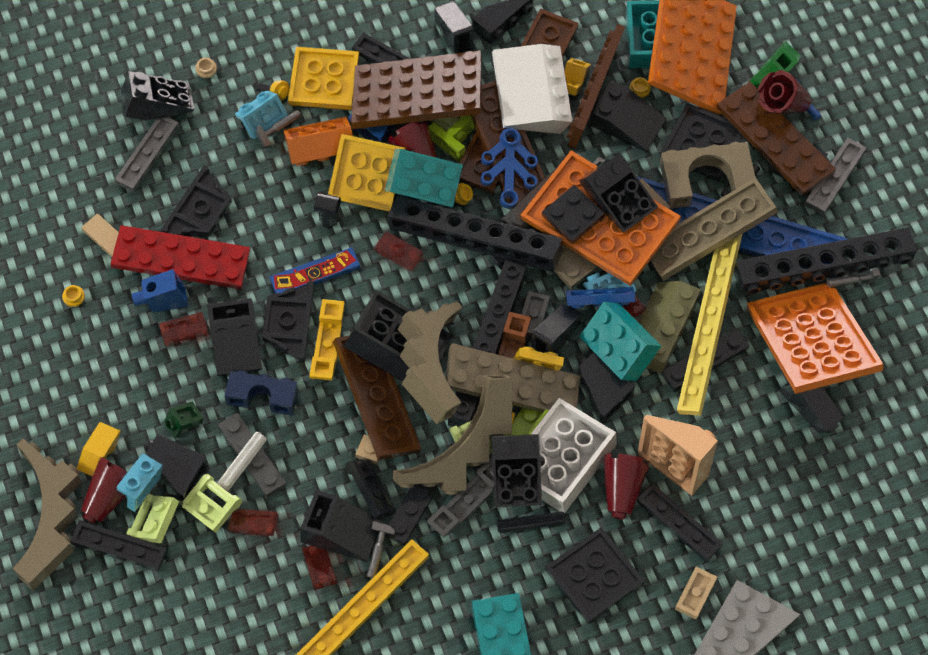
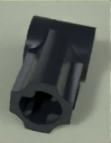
M318 192L314 203V211L318 212L319 221L322 222L325 228L330 229L333 226H337L341 197Z

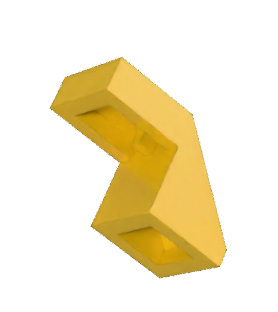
M570 58L567 61L564 73L568 94L576 96L581 91L591 67L590 63Z
M100 422L82 449L77 469L93 477L99 458L103 457L106 459L107 455L115 451L121 431Z

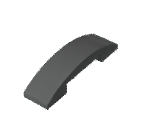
M493 457L476 472V476L466 485L465 491H460L446 506L442 505L427 520V523L443 538L466 521L494 492Z

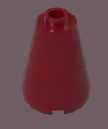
M784 70L768 73L758 87V92L760 93L759 103L765 110L771 113H802L808 110L811 105V96L792 74Z
M422 121L423 124H419V122L409 123L396 131V137L393 138L391 135L388 139L390 145L404 147L408 151L437 158L430 129L426 121Z
M605 454L603 463L608 513L612 514V518L624 520L626 516H631L649 469L650 461L644 462V458L633 455L618 454V458H611L612 454Z
M103 457L99 458L81 511L84 512L83 518L93 524L97 520L102 522L120 504L126 495L117 490V485L128 473L127 471L110 463Z

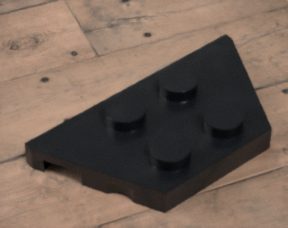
M204 165L161 228V232L182 236L211 235L229 208L232 200L228 193L222 189L218 180L209 172L207 166Z
M309 281L307 285L297 289L292 287L282 293L267 296L262 339L300 362H305L314 281Z

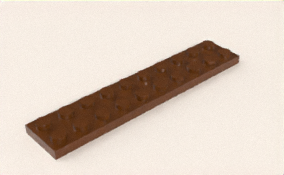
M540 8L521 46L537 44L560 46L563 59L579 27V23ZM476 130L459 163L463 165L459 181L493 195L499 181L496 176L490 186H484L480 182L482 173L489 171L493 167L492 165L486 166L481 162L485 148ZM484 156L485 160L490 161L488 156ZM484 176V180H491L489 176Z

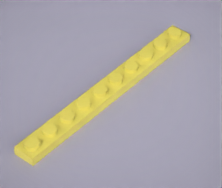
M742 234L714 250L677 407L679 414L698 416L702 414Z

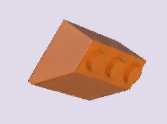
M346 117L283 130L291 163L297 166L306 165L309 161L316 159L317 161L329 160L330 156L337 155L341 134L353 136L351 126Z

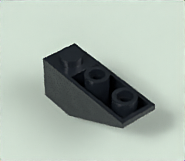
M506 0L486 6L472 18L474 32L491 45L495 40H500L510 27H515L519 19L524 15H528L533 10L534 0Z

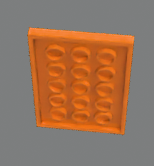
M660 0L648 84L714 114H722L717 109V103L726 98L737 6L725 0Z
M570 151L520 215L521 219L546 235H555L561 238L564 246L631 286L679 223L681 216L654 200L658 208L624 233L605 214L601 221L575 243L571 244L542 216V211L573 185L595 203L578 180L595 169L597 165Z
M827 282L747 303V311L795 394L883 371V363L835 287L828 288Z

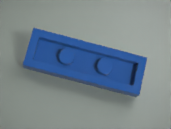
M633 287L566 291L567 305L573 308H583L585 305L590 304L600 307L603 302L619 303L621 306L629 305L630 302H635V292Z

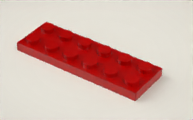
M120 225L110 264L111 268L158 275L174 269L181 280L241 290L249 260L250 247Z

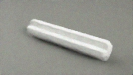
M259 432L254 433L217 482L226 491H229L266 442V437Z

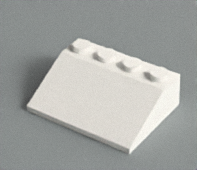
M537 44L492 51L503 128L561 134L572 123V116L560 46Z
M558 398L531 433L540 434L542 500L558 511L565 513L602 465L604 455L610 454L617 445L615 431Z

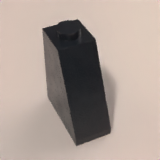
M453 1L436 7L435 21L451 53L474 51V29L456 3Z
M562 303L532 332L531 347L538 352L558 354L580 325L581 314L572 306H566Z
M593 352L589 357L585 356L579 362L578 376H580L582 386L599 422L604 424L633 396L635 386L628 380H621Z
M787 382L778 389L817 433H830L839 427L838 423L844 419L823 387L795 394L791 385Z
M159 434L156 435L154 440H150L146 447L147 456L162 464L161 477L173 492L184 501L208 467L206 456Z

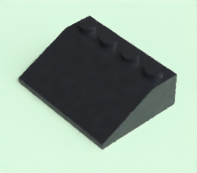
M375 290L343 347L404 381L409 367L400 355L404 350V344L407 342V339L400 333L398 328L402 323V317L411 310ZM444 329L441 330L438 341L439 362L453 336Z

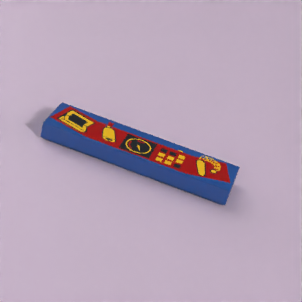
M351 247L269 276L275 293H282L292 287L297 289L305 286L309 281H314V285L350 273L360 269V264Z

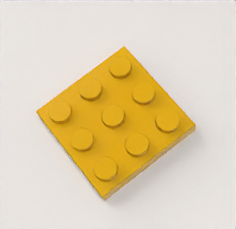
M296 47L288 105L352 110L355 66H358L359 52Z
M341 134L328 194L341 197L343 202L389 212L396 194L386 192L385 188L395 149L406 150V148Z

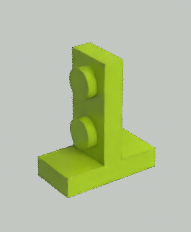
M463 116L447 131L435 122L429 125L433 143L460 163L465 153V146L461 143L472 130H476L471 116Z

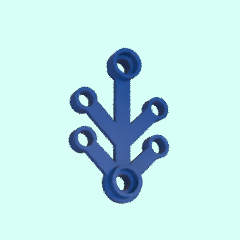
M508 128L501 132L500 142L491 150L485 151L482 154L481 162L486 166L493 164L495 156L505 150V158L489 171L483 172L480 182L484 186H490L494 178L505 170L504 191L500 197V204L504 208L511 209L518 202V194L513 190L514 171L524 180V187L529 190L534 189L538 182L537 178L531 175L515 159V151L524 159V165L528 169L536 167L538 158L521 144L520 133L516 129ZM511 137L514 142H508L506 138ZM484 156H490L492 160L487 161ZM532 159L535 163L529 164L527 160ZM484 176H489L491 180H484ZM528 179L533 180L534 184H533V185L528 184V183H527V180H528ZM505 198H510L512 203H506Z

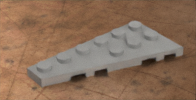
M737 580L695 655H757L776 636H779L785 628L796 621L800 614Z

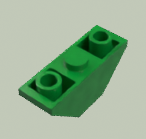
M785 41L748 82H751L758 89L762 79L768 73L779 70L789 72L798 62L801 55Z

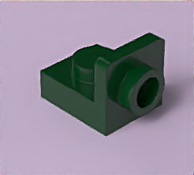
M192 401L170 408L164 423L172 436L178 438L182 430L202 424L204 418Z

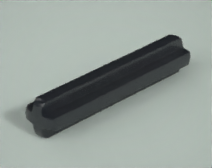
M560 511L501 519L497 521V530L499 533L563 525L566 522L565 513Z

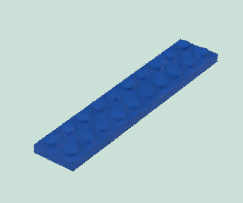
M642 178L667 202L664 184ZM692 193L691 206L673 208L671 210L681 216L680 223L717 200ZM771 216L742 234L739 251L759 257L846 240L847 238ZM821 261L822 263H824V264H826V265H829V264H830V263L827 262V261ZM800 265V267L808 269L806 265Z

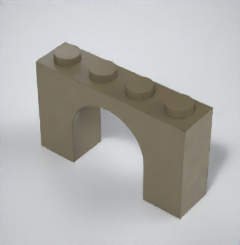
M733 142L720 146L715 144L704 148L691 147L687 150H668L661 153L660 168L667 202L671 209L691 206L693 195L688 175L698 167L713 166L722 170L729 179L731 191L755 178L747 142Z

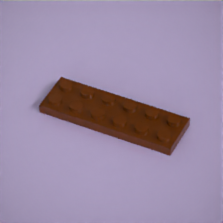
M617 23L615 30H610L567 134L566 138L570 139L567 145L569 148L576 149L625 29L623 25Z
M496 81L482 85L481 114L470 115L485 151H489L500 142L501 132L507 129L503 128ZM517 130L521 135V144L531 154L535 155L525 130ZM511 137L506 138L508 142H514ZM505 150L495 156L494 162L491 164L492 167L505 158ZM515 151V159L531 175L537 178L538 185L545 178L539 162L534 169H528L524 165V159ZM532 159L527 160L529 164L535 163ZM503 170L499 175H497V179L503 191L505 183V170ZM514 171L513 190L518 194V204L531 190L524 187V180ZM528 179V180H527V183H528V184H530V185H533V184H534L533 180H531V179ZM506 198L508 203H512L510 198Z
M748 82L717 103V109L801 196L835 173L836 168L782 113H771L760 105V93L751 82Z
M349 336L335 338L333 341L334 347L377 459L382 460L419 453L421 446L394 377L343 347Z

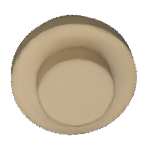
M202 58L197 62L195 69L198 76L210 78L215 75L217 66L212 59Z

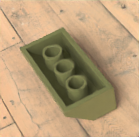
M682 281L658 282L638 321L662 346L647 368L661 374L665 370L699 302L701 289Z

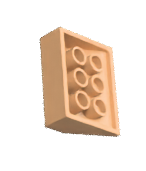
M646 415L643 419L637 455L644 458L645 461L649 460V464L692 496L709 476L718 440H716L713 433L703 430L699 426Z

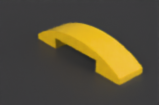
M322 299L314 357H312L309 375L311 379L331 381L333 379L338 357L333 341L335 338L341 337L344 301Z

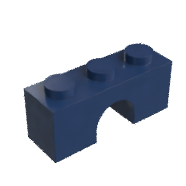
M230 371L224 396L227 405L249 408L254 396L266 394L270 397L269 405L271 412L293 416L299 389L298 383L290 378L276 379L266 374L257 376L251 375L246 371Z

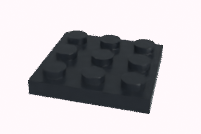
M687 103L662 148L660 157L661 153L668 150L680 151L691 147L704 148L715 144L720 146L740 142L743 135L728 119ZM701 166L693 170L718 182L724 173L719 168L713 166Z
M599 528L545 566V571L587 624L644 585L645 582L602 528Z

